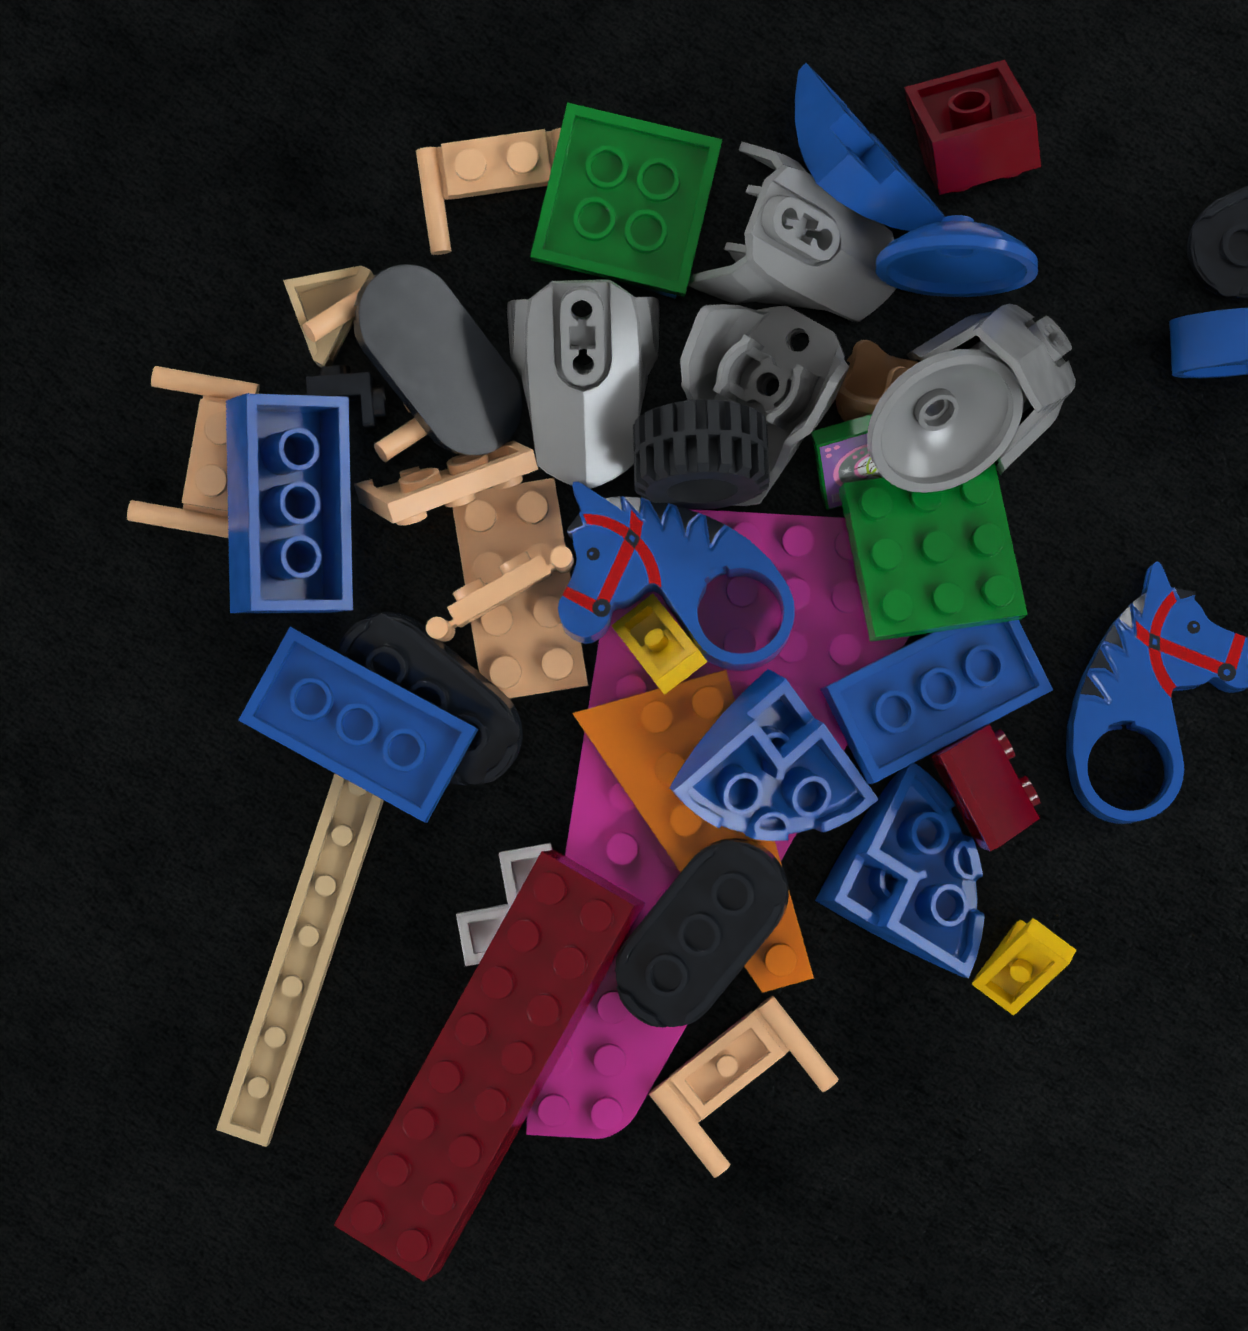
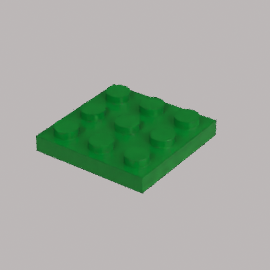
M567 102L530 256L531 261L685 297L722 139Z
M995 462L973 479L956 487L937 492L907 491L896 487L885 478L843 483L839 488L870 642L1021 620L1028 615Z

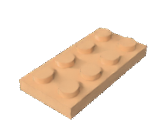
M555 478L519 483L505 489L487 488L475 493L473 501L465 505L453 507L465 585L478 578H481L484 585H487L503 575L499 568L502 564L526 551L531 559L541 554L545 563L549 565L552 563L550 559L551 551L557 546H566ZM557 570L552 572V576L471 622L479 673L500 689L509 699L588 686L582 644L565 633L558 613L559 600L571 579L570 572L560 573Z

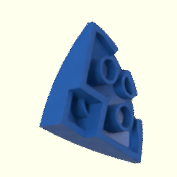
M805 63L798 70L795 91V124L800 150L815 182L846 207L866 218L892 228L912 231L926 224L942 222V219L946 216L925 191L918 187L879 139L872 133L870 134L844 101Z
M769 669L756 679L717 719L696 745L669 787L684 805L715 827L720 828L723 826L731 830L743 832L751 839L766 841L789 840V834L804 832L810 829L827 832L850 821L879 800L826 725L813 717L786 678Z
M912 763L896 773L879 795V800L865 814L832 867L815 901L899 948L961 977L969 978L980 947L985 919L984 913L977 909L976 881L983 876L979 854L974 839L963 834L956 817L952 813L955 802L928 772L916 763Z

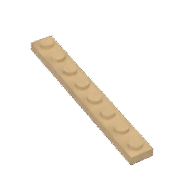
M334 774L216 1129L265 1147L270 1144L384 802L383 799L337 774Z

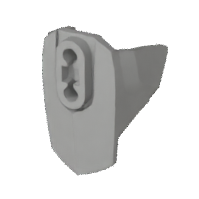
M742 142L739 148L740 152L769 166L775 171L764 179L762 187L748 185L746 193L758 198L744 233L745 245L727 242L724 249L730 253L736 263L693 274L688 285L733 304L758 302L825 310L852 322H859L874 312L897 289L883 282L876 274V257L894 240L892 231L882 223L866 218L838 202L815 182L813 176L796 160L784 154Z
M611 280L552 281L530 299L511 300L508 302L507 318L511 362L522 378L531 419L537 466L549 475L569 485H572L573 482H580L591 489L613 480L634 465L633 424H635V420L640 416L648 375L658 358L660 306L657 298L634 297ZM580 300L587 301L592 306V312L585 317L576 316L571 310L572 305ZM580 349H587V355L593 359L591 363L580 365L574 361V358L579 355Z
M705 305L696 316L680 358L681 386L687 400L712 399L735 402L752 407L766 417L770 475L769 487L761 495L733 506H750L762 502L803 439L814 430L833 404L850 367L844 360L843 349L833 331L786 305L758 310L741 305ZM799 333H806L809 336L808 346L801 352H795L792 347L793 338ZM773 379H778V391L768 396L766 393L767 384Z
M1013 304L1003 305L992 312L968 316L907 354L910 360L923 361L936 354L950 351L977 335L980 341L970 349L984 351L998 357L1014 373L1022 389L1023 412L1033 406L1034 410L1021 423L1011 443L997 459L999 463L996 466V470L1000 475L1053 424L1064 399L1075 388L1076 381L1069 360L1065 362L1062 358L1072 349V346L1060 327L1048 316L1034 322L1032 320L1034 316Z

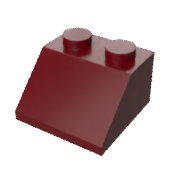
M1005 60L904 87L905 97L923 161L939 195L965 191L974 185L999 178L1015 177L1022 172L1041 167L1036 113Z
M987 724L928 755L949 796L955 802V807L977 847L992 851L1040 819L1034 808L1041 803L1038 794L1026 775L1018 779L1009 762L1010 759L1016 757L1015 752L1001 729L993 732L990 724Z

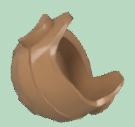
M870 340L857 342L853 347L852 354L847 359L850 367L835 398L837 410L842 420L846 422L873 414L878 401L889 386L906 370L917 364L918 361L891 356Z

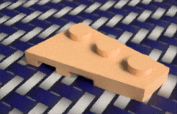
M510 441L488 454L467 456L462 454L452 457L446 463L448 468L446 470L439 471L437 468L419 469L418 466L400 471L401 478L394 484L376 488L372 479L355 483L354 486L360 504L393 524L410 525L427 517L426 511L444 504L446 507L465 505L475 499V493L487 488L505 489L513 487L523 481L522 475L538 470L533 449L516 441Z

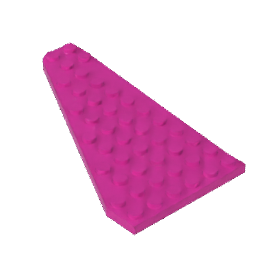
M692 510L732 528L749 539L773 562L791 590L795 616L787 643L781 652L767 664L752 670L732 671L720 668L707 660V663L684 681L727 670L734 699L736 700L756 679L769 669L788 680L813 717L826 725L841 748L845 750L847 742L821 688L902 648L909 638L907 636L870 642L845 518ZM726 574L715 578L707 584L706 593L701 599L697 611L699 624L705 636L720 649L731 653H750L765 647L777 635L782 622L780 605L768 587L752 578H728ZM649 592L632 606L613 612L607 633L599 639L588 709L659 689L611 626L651 594H654L681 627L662 596L658 593ZM584 732L565 856L645 902L642 911L625 939L626 941L681 872ZM797 833L789 834V840L775 841L780 861ZM617 955L527 1115L526 1135L600 1139L619 1132L637 1114L687 1025L666 1028L647 1025L634 1017L626 1009L620 1000L617 990L618 984L615 972Z

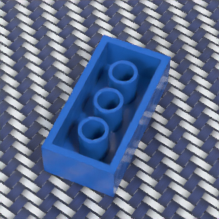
M246 393L226 400L230 613H333L353 610L349 397Z

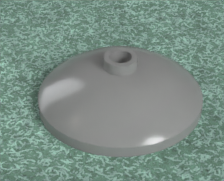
M958 349L947 351L915 364L889 386L873 411L868 426L867 445L874 465L880 474L891 484L912 492L942 491L973 479L990 467L1001 456L1015 436L1023 412L1021 386L1014 373L1001 359L980 350Z

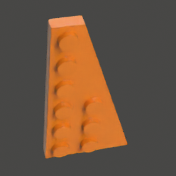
M727 670L681 682L665 695L659 688L572 713L680 872L698 852L708 845L720 840L733 838L749 840L763 846L781 864L775 841L751 839L743 832L731 830L723 826L717 828L696 815L669 788L682 765L702 737L735 701ZM790 892L787 909L782 920L745 965V968L762 993L814 978Z

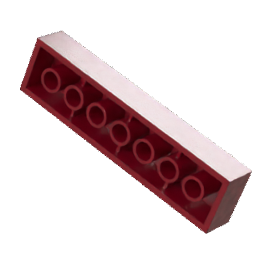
M556 850L541 851L334 1226L423 1282L441 1271L642 911L645 902Z

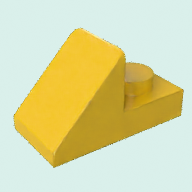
M651 594L611 625L664 695L707 663L699 649L654 594Z
M1032 918L1028 923L1019 920L1013 925L976 975L972 985L1014 1016L1070 964L1076 949L1036 919Z

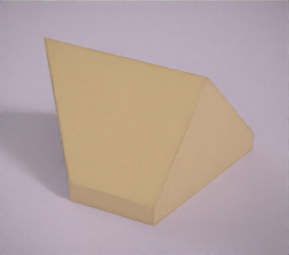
M363 266L283 280L313 361L319 367L332 366L356 316L316 342H312L306 336L302 325L361 288L373 276L372 271Z

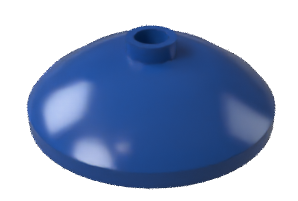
M952 215L944 217L942 222L920 226L890 242L876 257V274L883 282L890 286L917 294L947 297L986 296L1012 291L1032 282L1038 274V258L1025 243L1006 232L988 224L974 222V219L968 216Z

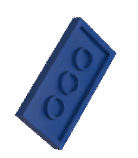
M1019 620L929 633L821 688V691L867 784H873L1053 691V688Z
M289 627L238 720L425 823L430 819L478 731L474 726L292 627Z

